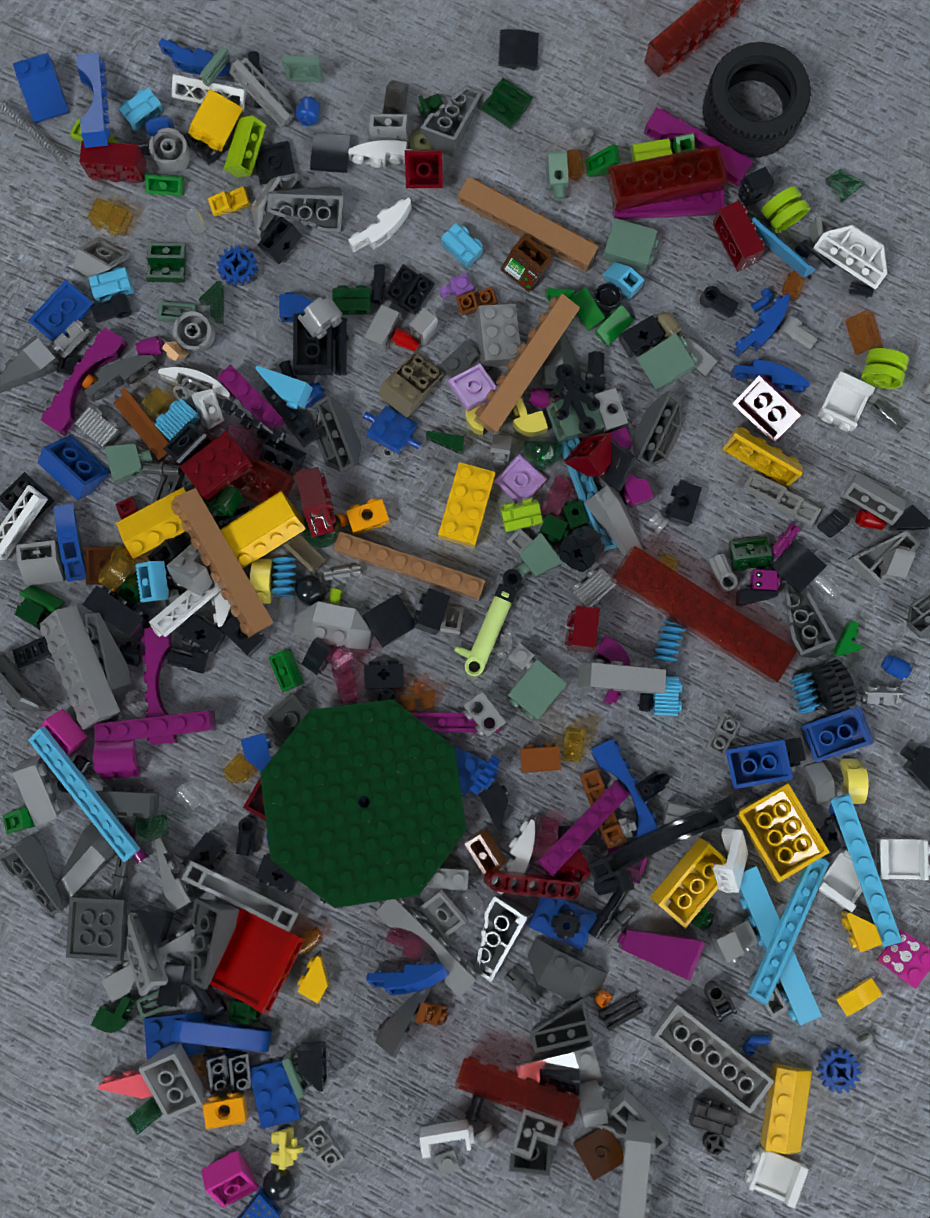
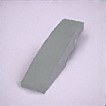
M752 472L743 487L744 490L811 528L821 514V509L805 502L804 498L787 491L786 487Z

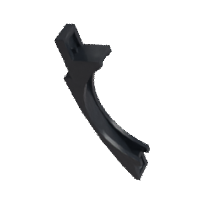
M730 795L620 847L588 864V867L597 884L609 877L622 873L637 862L668 846L696 834L725 825L724 821L740 813Z

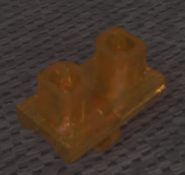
M413 679L414 685L407 686L408 692L415 691V693L400 695L401 702L404 703L407 711L417 710L415 700L423 699L424 709L434 707L435 690L419 692V690L427 688L426 683L418 684L417 679Z

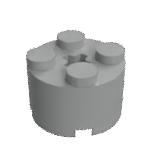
M163 128L157 131L158 133L154 137L152 136L149 143V150L156 165L161 171L167 173L185 171L190 162L191 152L184 136L173 128Z
M328 294L325 295L324 300L320 297L303 310L306 313L303 317L301 315L298 316L299 321L310 335L318 339L327 334L326 330L330 326L334 328L342 322V312Z
M189 311L175 321L173 334L183 348L192 352H202L208 350L213 344L215 328L213 323L201 313ZM195 329L198 330V332L195 335L191 334V332L195 331Z

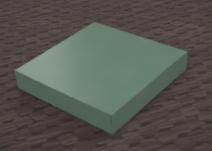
M283 55L282 62L288 81L323 83L324 75L320 58Z
M292 1050L286 1053L282 1064L298 1100L305 1096L309 1085L307 1080L298 1072V1065H294L295 1051Z

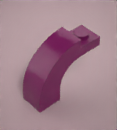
M606 635L602 638L594 653L605 659L609 664H611V661L623 662V666H629V663H631L624 648ZM610 689L603 702L607 705H611L612 702L616 704L621 693Z

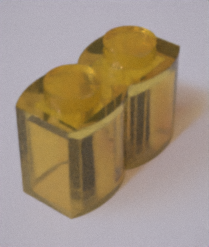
M96 198L87 218L94 228L99 230L102 228L107 229L108 233L118 237V235L125 236L133 215L130 211L120 206Z

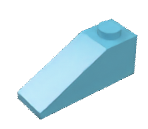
M256 366L257 372L287 402L286 405L288 407L305 409L313 389L308 383Z

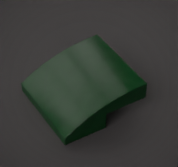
M502 78L493 88L492 94L482 104L481 110L512 129L531 103L533 97L505 78Z
M148 242L146 256L148 261L147 282L185 283L186 243Z

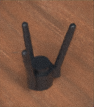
M807 239L802 241L795 249L806 260L814 255L830 269L835 267V264L828 258L814 250L813 245ZM811 275L807 276L809 280L812 279Z

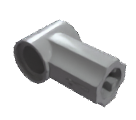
M788 316L778 331L781 338L786 341H794L808 351L819 337L803 327L802 322L793 316Z
M724 553L708 559L718 582V589L724 593L731 592L736 587L738 580L732 573ZM723 579H729L732 586L726 587L723 584Z

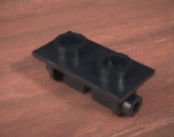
M657 771L635 784L634 786L642 801L645 803L664 790V785L669 783L670 776L667 773L658 775Z

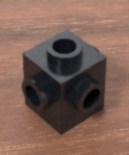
M563 909V912L557 910V914L553 915L551 927H553V932L557 933L556 937L568 940L569 937L574 938L575 933H579L581 922H578L579 918L574 915V911ZM564 922L570 923V927L568 929L563 928Z

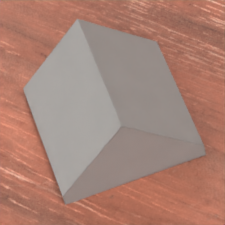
M444 889L437 891L419 907L444 938L467 922L466 915Z

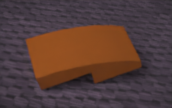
M492 286L475 293L471 291L456 297L462 316L475 313L478 306L499 305Z
M421 1002L415 1021L420 1024L429 1023L433 1026H441L448 1018L449 1013L447 1010L449 1006L435 1002Z

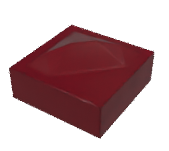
M133 496L115 504L121 520L139 511Z

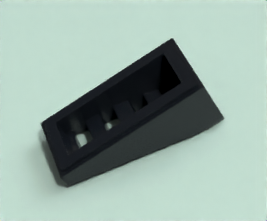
M187 132L184 135L188 146L208 166L222 154L221 151L210 147L203 153L201 150L208 145L204 142L200 147H197L196 145L201 140L193 142L191 134ZM213 150L215 153L208 159L206 156Z
M834 509L824 516L817 525V528L827 537L832 538L850 520L837 509Z
M740 589L736 592V606L773 599L778 596V592Z
M45 636L12 650L18 669L52 656V653L48 650ZM41 644H42L43 647H44V650H45L44 653H42V651H41V648H40V645H41ZM33 647H36L37 649V656L34 653ZM28 649L32 657L31 659H29L26 650ZM20 652L23 653L25 659L24 662L21 661L19 655Z
M540 1069V1086L580 1096V1071Z

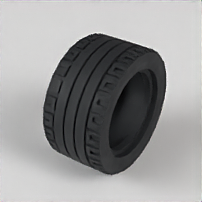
M751 42L733 48L731 52L726 53L715 67L703 99L702 115L704 116L703 121L705 122V127H707V132L710 136L716 138L718 142L732 147L734 151L747 155L749 158L768 156L775 153V151H779L780 148H783L792 139L809 106L811 86L805 67L793 53L773 43ZM743 81L762 82L770 86L778 94L782 103L783 113L768 121H754L745 118L732 106L728 90Z

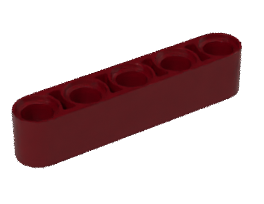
M495 869L486 871L483 876L485 885L495 892L574 900L580 894L579 885L571 879L564 877ZM498 876L497 882L491 884L492 879ZM516 879V884L510 886L511 881ZM535 881L534 886L529 889V884ZM553 883L552 889L548 891L549 884ZM571 885V890L566 893V888Z

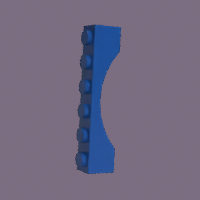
M99 52L76 54L80 80L94 94L91 107L80 119L81 135L85 148L108 146V137H111L109 125H107L110 124L108 112H106L109 110L108 101L105 99L108 97L107 88L104 86L107 84L106 75L103 73L106 72L105 62L100 59Z
M264 733L241 739L246 761L251 763L260 773L273 757H270L269 749L272 748L270 738L265 737Z
M609 739L589 749L598 767L614 775L630 793L636 813L637 830H635L634 834L635 840L658 829L655 823L658 820L654 812H649L646 806L649 804L648 801L645 803L642 801L634 786L638 781L635 776L630 775L628 771L630 765L626 758L622 759L619 753L622 750L618 742Z

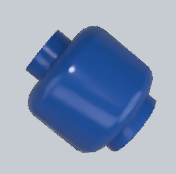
M305 96L297 102L295 117L303 126L316 124L319 119L320 105L315 98Z

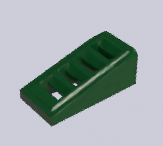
M426 431L427 440L462 455L463 436Z

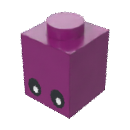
M753 570L750 572V590L776 591L779 588L780 577L777 576V571Z

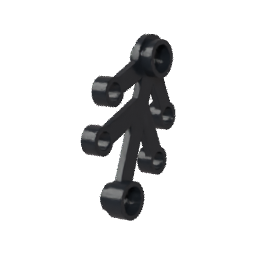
M561 364L556 368L555 374L558 381L554 390L548 396L549 400L553 403L558 402L562 398L561 391L565 385L567 393L561 408L556 411V417L559 420L566 419L569 416L570 405L573 403L580 420L579 430L582 433L588 434L595 429L596 423L593 418L586 416L580 401L586 403L590 411H596L600 407V401L586 395L593 390V384L590 381H585L574 375L572 366ZM573 383L580 386L581 391L575 389Z
M225 398L221 404L223 406L221 410L230 416L234 413L235 416L242 420L240 424L248 430L251 427L258 429L256 434L266 440L269 436V439L278 445L280 442L283 444L286 442V435L276 428L270 430L262 422L251 418L229 399Z

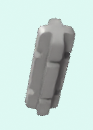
M356 564L352 565V567L345 566L334 568V570H324V579L328 581L333 580V578L339 579L351 577V575H360V565Z

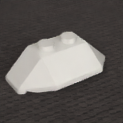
M854 225L824 232L813 248L875 290L887 275L884 245Z

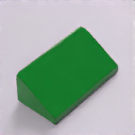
M145 174V194L183 196V175Z
M587 288L582 289L570 299L580 307L577 315L587 331L604 322L605 317Z
M621 304L596 329L595 335L609 346L634 319Z
M34 585L20 592L21 597L52 612L62 609L65 603L64 600Z
M291 649L282 650L268 657L282 693L304 684Z

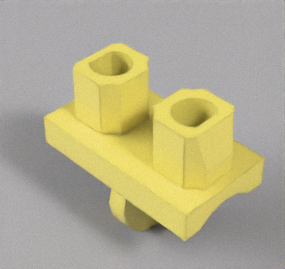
M287 1127L271 1134L272 1144H279V1150H275L271 1154V1163L279 1165V1170H285L286 1167L294 1165V1160H297L298 1153L303 1152V1146L298 1145V1138H294V1127Z

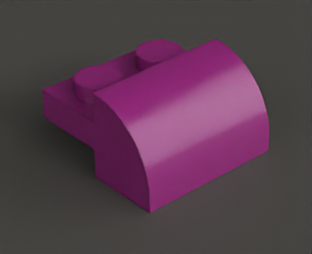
M134 740L94 743V769L96 773L100 774L101 779L140 777L141 769L137 760L138 751Z

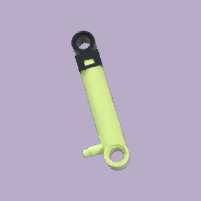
M509 569L503 574V584H499L471 651L462 647H455V652L468 658L465 663V672L470 677H478L482 674L517 594L515 589L520 586L522 576L516 569ZM509 575H514L517 578L515 584L507 582ZM470 663H478L480 666L479 671L471 672L469 670Z

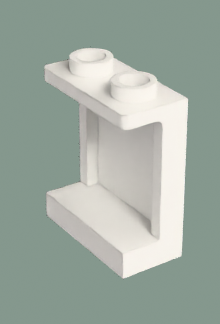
M840 371L835 377L817 416L821 417L826 423L838 425L843 431L852 432L857 427V421L875 387Z
M723 828L721 835L728 858L726 865L715 864L713 870L719 890L726 893H739L748 850L743 830Z
M875 838V866L880 879H929L930 864H928V856L930 855V845L927 840Z
M840 849L828 866L818 890L845 910L853 912L856 908L854 903L862 893V888L848 850Z
M468 1119L421 1127L419 1139L422 1159L431 1157V1144L465 1139L467 1151L471 1150V1144L474 1143L473 1125H469Z
M759 1145L758 1149L752 1154V1166L750 1170L746 1171L744 1177L745 1185L749 1190L753 1191L755 1189L785 1202L787 1206L795 1209L809 1169L801 1162L777 1152L766 1151Z

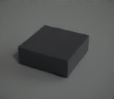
M69 355L65 358L60 356L57 373L71 376L75 365L81 362V359Z

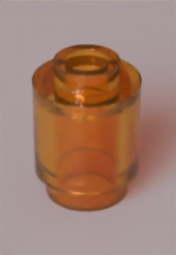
M571 149L567 151L568 177L570 179H579L584 174L583 156L580 150Z
M796 271L788 273L781 291L783 293L782 298L788 293L790 295L789 301H796L800 296L805 278Z
M309 926L299 935V937L305 939L299 952L301 955L308 954L323 941V933L318 927Z

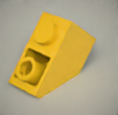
M841 912L843 916L841 922L843 927L849 932L850 937H848V941L852 948L863 952L883 945L876 925L850 912Z
M318 954L316 958L312 956L307 965V968H309L307 975L302 974L297 983L300 986L297 992L317 1004L330 983L321 954Z

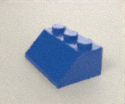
M71 434L43 447L37 462L77 501L91 494L110 475V471Z

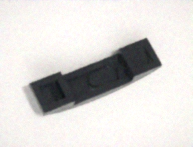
M270 385L262 390L270 404L282 417L287 427L304 448L319 438L317 432L298 408L288 407L286 405L287 402Z

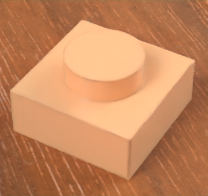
M176 341L166 342L162 347L167 356L175 361L183 360L189 354Z

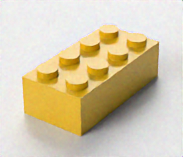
M461 462L458 463L439 529L438 539L475 548L496 472Z

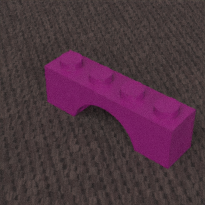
M231 364L217 376L220 383L255 419L262 422L270 430H273V428L279 430L285 424L282 417Z
M626 427L610 433L611 438L622 448L630 450L633 444ZM629 473L622 488L625 504H629L630 508L651 501L654 495L647 479L636 478Z

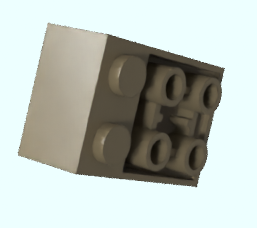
M415 352L383 382L378 396L408 418L444 377L445 373Z

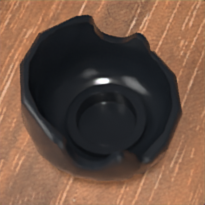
M611 283L599 285L594 292V301L602 311L609 312L615 310L623 298L621 289Z
M312 575L304 576L296 583L295 592L302 604L312 606L318 601H323L326 590L319 578Z
M275 1168L271 1169L264 1176L262 1185L268 1198L280 1201L288 1198L293 1193L295 1181L288 1170Z

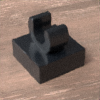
M127 642L126 646L121 645L119 650L126 663L138 667L141 661V646L138 644L136 649L131 648V642Z

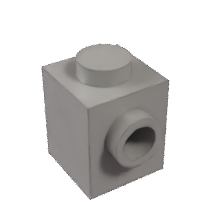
M519 643L507 660L522 672L524 668L528 670L535 661L532 659L535 655Z

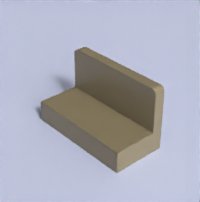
M299 534L289 544H284V547L312 574L326 562Z

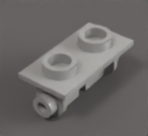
M79 320L73 321L65 330L69 334L67 337L62 333L53 341L51 347L63 358L69 355L90 333Z
M867 684V686H860L865 693L861 695V702H865V704H879L880 697H883V704L897 705L902 701L901 695L905 694L894 684H887L886 686Z

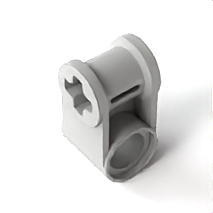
M185 377L180 385H176L173 388V393L177 399L180 400L182 398L187 404L196 409L191 395L209 390L210 388L190 377Z

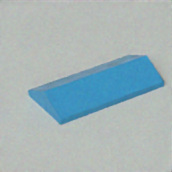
M753 217L751 221L755 224L758 237H761L764 244L799 275L805 278L816 270L765 224Z

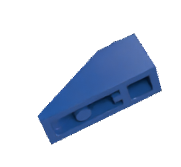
M294 292L279 294V317L281 322H293V314H306L303 310L313 301Z

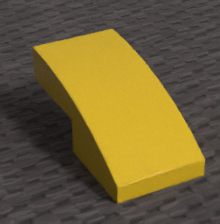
M244 186L229 193L222 191L208 198L214 216L235 212L251 205Z
M869 977L855 984L853 989L837 996L836 1000L846 1016H849L882 996V992L873 978Z

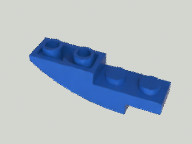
M161 38L159 42L162 54L171 57L174 67L188 73L200 75L214 56L211 51L207 49L202 50L198 47L194 53L189 48L178 46L172 40ZM230 62L226 64L217 77L231 75L229 73L231 69Z
M788 293L783 298L781 296L776 298L772 302L773 306L770 309L766 307L758 314L757 325L749 331L750 335L747 338L743 336L735 343L736 348L733 352L737 357L751 346L757 351L771 337L788 307L790 299Z
M754 359L750 366L735 365L731 370V378H736L738 381L755 380L759 375L763 374L780 391L788 389L795 393H801L810 386V382L797 372L769 361Z
M74 503L54 506L59 549L67 582L86 579L85 563Z
M416 962L412 965H405L404 972L395 970L393 973H386L378 970L374 973H367L366 981L373 988H383L389 995H403L437 984L449 976V971L443 964L433 962L431 965Z

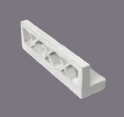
M179 70L173 74L172 97L202 103L205 97H197L193 90L197 87L202 88L204 93L207 94L208 90L212 89L213 91L220 92L227 99L232 95L240 96V107L243 108L242 112H244L245 96L248 92L240 83L215 79L207 87L203 84L202 78L198 74ZM178 83L184 84L188 92L186 94L177 93Z
M31 485L26 487L0 525V539L3 538L0 543V560H7L48 500ZM31 492V493H33V496L31 497V499H30L29 502H28V501H27V496H28L29 493ZM24 508L17 518L18 509ZM14 523L7 532L6 527L8 524Z
M212 580L213 584L200 596L190 590L185 591L149 621L154 633L159 637L169 635L221 590L219 585Z

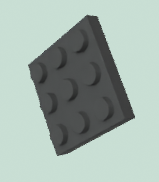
M70 897L66 958L123 961L127 900Z

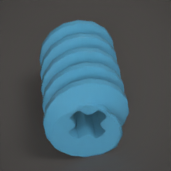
M290 557L273 559V563L277 565L273 566L272 570L277 573L272 574L271 577L276 581H272L271 585L276 588L271 589L270 592L276 595V597L295 598L289 592L295 590L290 584L296 583V581L291 579L290 576L296 575L291 569L296 568L297 565L291 562L297 559Z
M664 620L663 623L667 626H662L661 630L665 633L659 634L663 641H657V645L661 648L655 649V652L659 655L653 656V658L671 663L678 660L673 654L680 653L675 647L682 645L677 639L684 638L679 632H684L686 629L679 624Z
M813 672L791 676L794 678L789 681L790 684H796L791 691L798 692L793 696V699L800 700L795 706L802 707L797 711V714L820 710L816 709V707L821 705V703L814 702L819 695L812 694L817 688L810 686L815 680L808 679V677L813 675Z

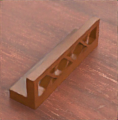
M124 387L120 390L123 396L113 403L161 462L169 456L163 449L169 442Z

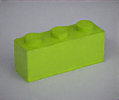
M253 115L238 118L224 170L236 178L252 175L266 124Z

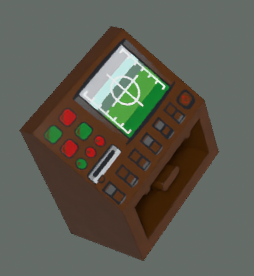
M524 234L512 248L500 270L527 292H530L552 266L554 257Z

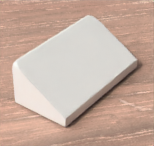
M214 389L191 395L197 413L200 416L201 424L210 430L224 421Z

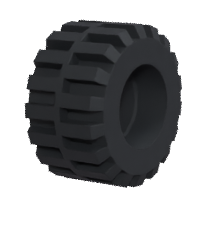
M836 659L813 668L812 677L815 680L814 686L817 688V695H819L823 706L830 713L856 704V690L853 680L841 661Z

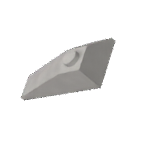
M161 829L154 832L162 885L166 897L164 900L167 907L174 912L198 897L192 885L180 878L184 870Z

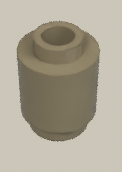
M662 312L655 318L666 338L671 337L675 333L678 336L682 332L681 325L670 312Z

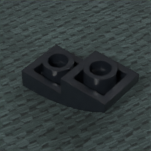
M318 637L315 638L303 659L302 665L315 675H318L325 665L332 648Z
M165 963L164 969L168 982L165 985H160L157 1005L178 1006L186 964Z

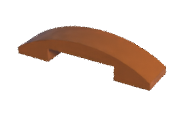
M598 769L579 776L590 807L605 792V786ZM613 812L599 826L608 850L627 843Z

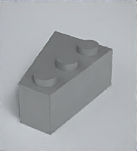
M905 531L850 558L847 562L873 587H876L887 579L880 577L884 554L899 546L908 547L909 551H914L920 543L908 531Z

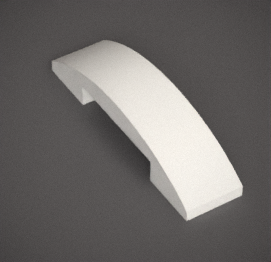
M168 367L158 371L163 379L180 384L182 377H190L214 389L216 397L233 401L227 389L205 373L182 367Z

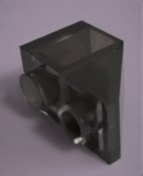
M394 80L390 81L386 86L382 114H403L407 102L409 84Z

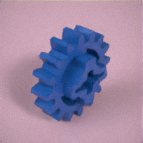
M240 245L237 246V249L230 246V251L224 249L225 255L219 254L221 261L216 263L220 267L217 271L221 274V279L226 280L228 285L233 282L235 287H237L238 283L245 286L244 281L246 280L251 283L250 277H256L254 271L258 270L257 265H255L258 262L256 258H253V252L248 253L247 247L241 250Z
M492 755L487 762L482 760L470 778L473 781L469 788L471 792L478 795L482 788L488 789L499 773V770L496 769L500 763L499 758Z
M836 1047V1052H834L830 1048L828 1049V1055L822 1053L823 1060L818 1059L821 1067H817L816 1070L821 1074L817 1077L820 1080H824L822 1085L825 1088L828 1087L831 1092L836 1088L839 1094L842 1093V1089L848 1093L849 1086L856 1088L854 1081L860 1082V1079L857 1077V1074L862 1073L860 1069H857L860 1062L854 1061L856 1056L853 1054L849 1055V1051L846 1049L842 1052L839 1047ZM834 1065L840 1068L843 1076L840 1073H838Z

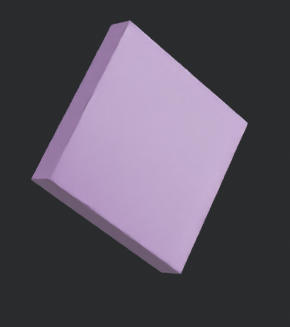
M481 364L448 380L449 386L467 412L484 404L487 401L485 397L488 392L496 387Z
M519 454L494 480V483L513 501L519 503L522 502L523 498L532 497L547 479Z

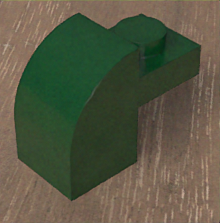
M130 993L124 995L117 1009L107 1004L100 1006L91 1026L106 1033H114L124 1028L133 1019L126 1015V1013L130 1014L135 1005L132 1001L135 996Z

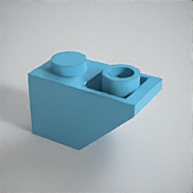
M614 262L602 274V277L609 283L620 288L621 294L628 300L642 288L645 280L631 267Z

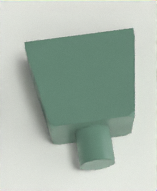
M567 151L548 153L545 162L548 191H553L554 199L560 200L565 198L564 190L567 189L569 184Z
M136 444L105 447L112 479L117 485L144 474V463L154 461L151 450L141 452Z
M540 533L519 555L522 564L515 569L520 572L522 577L530 572L535 579L561 566L563 562L542 533Z

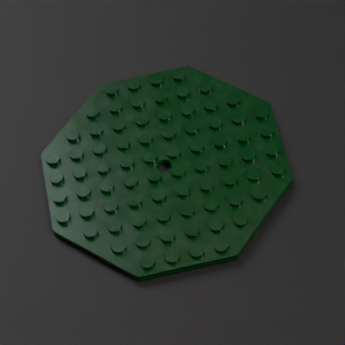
M393 699L309 710L260 773L270 859L333 908L419 896L467 831L455 747ZM362 796L369 799V806L366 808L360 807L358 803Z

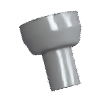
M865 1030L857 1036V1042L863 1047L866 1046L871 1053L877 1050V1047L872 1042L873 1036L870 1031Z

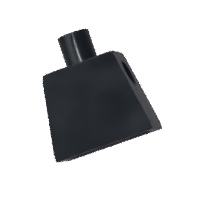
M906 745L900 752V755L907 759L903 769L922 789L930 791V748L918 746L913 750Z

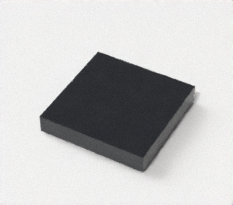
M289 141L260 146L255 161L260 185L268 184L271 179L278 176L295 174Z

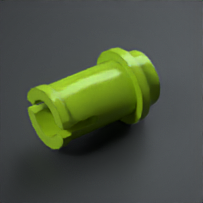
M331 588L328 603L340 605L343 591Z

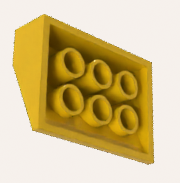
M736 427L722 448L726 453L786 488L803 473V465L799 463L798 459L786 456L781 449L769 446L764 439L754 437L743 427Z
M789 783L738 809L740 813L736 816L776 882L783 881L830 853Z

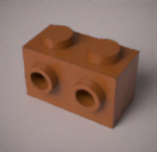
M555 743L543 744V748H536L535 744L524 745V749H520L521 773L561 770L560 747H555Z
M486 828L470 836L464 843L483 874L490 869H501L507 861Z

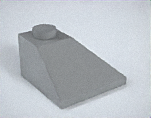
M98 237L77 248L73 268L80 271L83 275L90 277L110 270L129 259L130 255Z

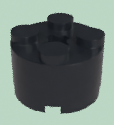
M587 526L575 528L560 545V560L579 572H584L591 568L604 552V543L602 544L600 534Z

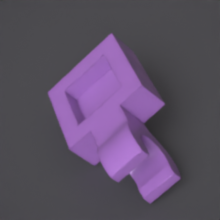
M467 273L450 279V285L440 288V294L443 299L453 294L458 297L474 291Z

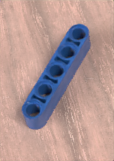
M175 1018L171 1040L182 1043L268 1052L272 1030Z

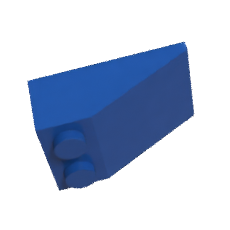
M49 53L13 63L17 80L35 124L70 113L55 64Z
M861 706L801 726L815 763L875 742Z
M785 739L733 747L725 750L733 789L793 779Z

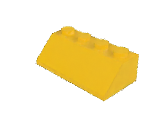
M184 487L116 523L123 543L133 559L161 545L166 539L174 538L185 532L181 525L182 521L178 515L174 514L171 504L175 497L187 492Z
M280 491L223 527L220 531L243 569L301 533L306 527L302 515L285 494Z
M699 838L649 898L686 928L719 889L713 867L715 864L726 865L727 859L708 842Z
M772 1063L770 1077L774 1080V1083L767 1093L760 1141L761 1146L766 1151L782 1154L801 1152L812 1070Z

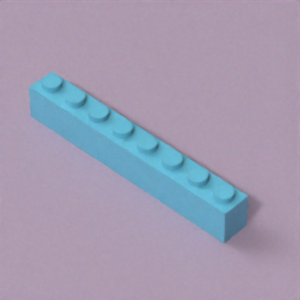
M751 865L744 869L739 890L741 896L739 902L742 908L747 910L749 914L747 920L751 927L755 928L757 933L755 936L759 942L758 945L762 946L766 953L780 919L757 866ZM792 949L777 984L779 983L781 988L779 992L789 1006L787 1012L792 1022L795 1021L797 1024L803 1025L822 1015Z

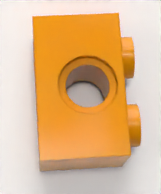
M374 498L368 500V504L362 506L356 504L349 507L346 513L354 536L390 524L382 499ZM367 511L373 513L372 518L369 520L362 518L363 514Z
M239 1091L235 1093L230 1092L225 1097H220L219 1095L209 1096L208 1100L202 1104L206 1129L244 1123L249 1118L246 1094H239ZM221 1105H227L230 1108V1112L224 1113L221 1110Z

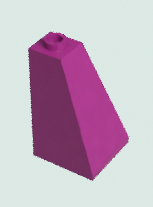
M628 928L620 933L617 943H619L618 947L621 950L689 981L692 978L705 945L702 940L694 936Z

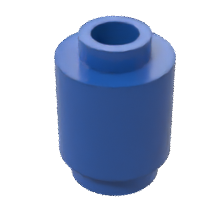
M167 115L150 118L149 121H145L149 137L155 136L158 133L157 131L163 128L174 129L172 118L168 119Z
M312 381L309 384L313 389L305 408L312 407L324 397L323 392L325 390L318 382L314 384Z
M887 654L881 664L884 672L900 680L903 678L907 679L912 671V668H910L911 663L895 655Z

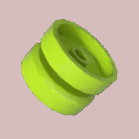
M796 186L789 187L780 192L761 209L767 220L772 219L770 225L775 233H780L790 228L811 210L805 200H800L802 195Z
M870 349L866 355V366L863 368L861 379L865 383L879 388H901L904 384V372L908 368L909 357L893 349Z

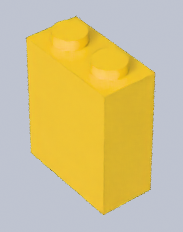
M209 89L189 127L188 133L194 139L207 143L210 148L222 152L243 108Z

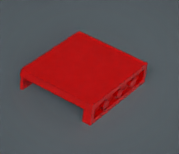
M239 907L235 930L210 984L256 1008L255 1010L269 1014L305 939Z

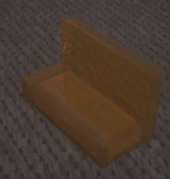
M864 311L845 320L856 355L870 349L884 347L873 312Z

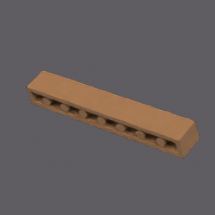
M468 177L457 195L459 204L520 237L525 234L544 250L587 272L597 254L599 247L592 240H585L577 232L569 231L562 224L548 220L544 214H537L527 205H520L512 197L504 196L497 189L483 185L479 179Z
M564 294L557 297L554 296L548 303L549 309L539 316L537 320L539 321L538 325L529 331L527 335L529 337L528 340L517 349L518 355L515 359L512 358L506 366L508 368L506 373H502L496 381L497 386L494 390L491 389L485 397L487 401L476 410L475 414L477 416L474 421L490 433H496L580 309L578 305Z
M194 488L175 497L171 502L172 510L182 521L181 525L184 531L189 533L193 547L200 552L203 564L208 566L211 578L219 585L222 597L231 606L232 614L241 623L240 628L243 633L251 637L268 628L274 622L197 489Z
M339 532L333 548L337 554L477 601L480 600L485 585V580L343 532Z

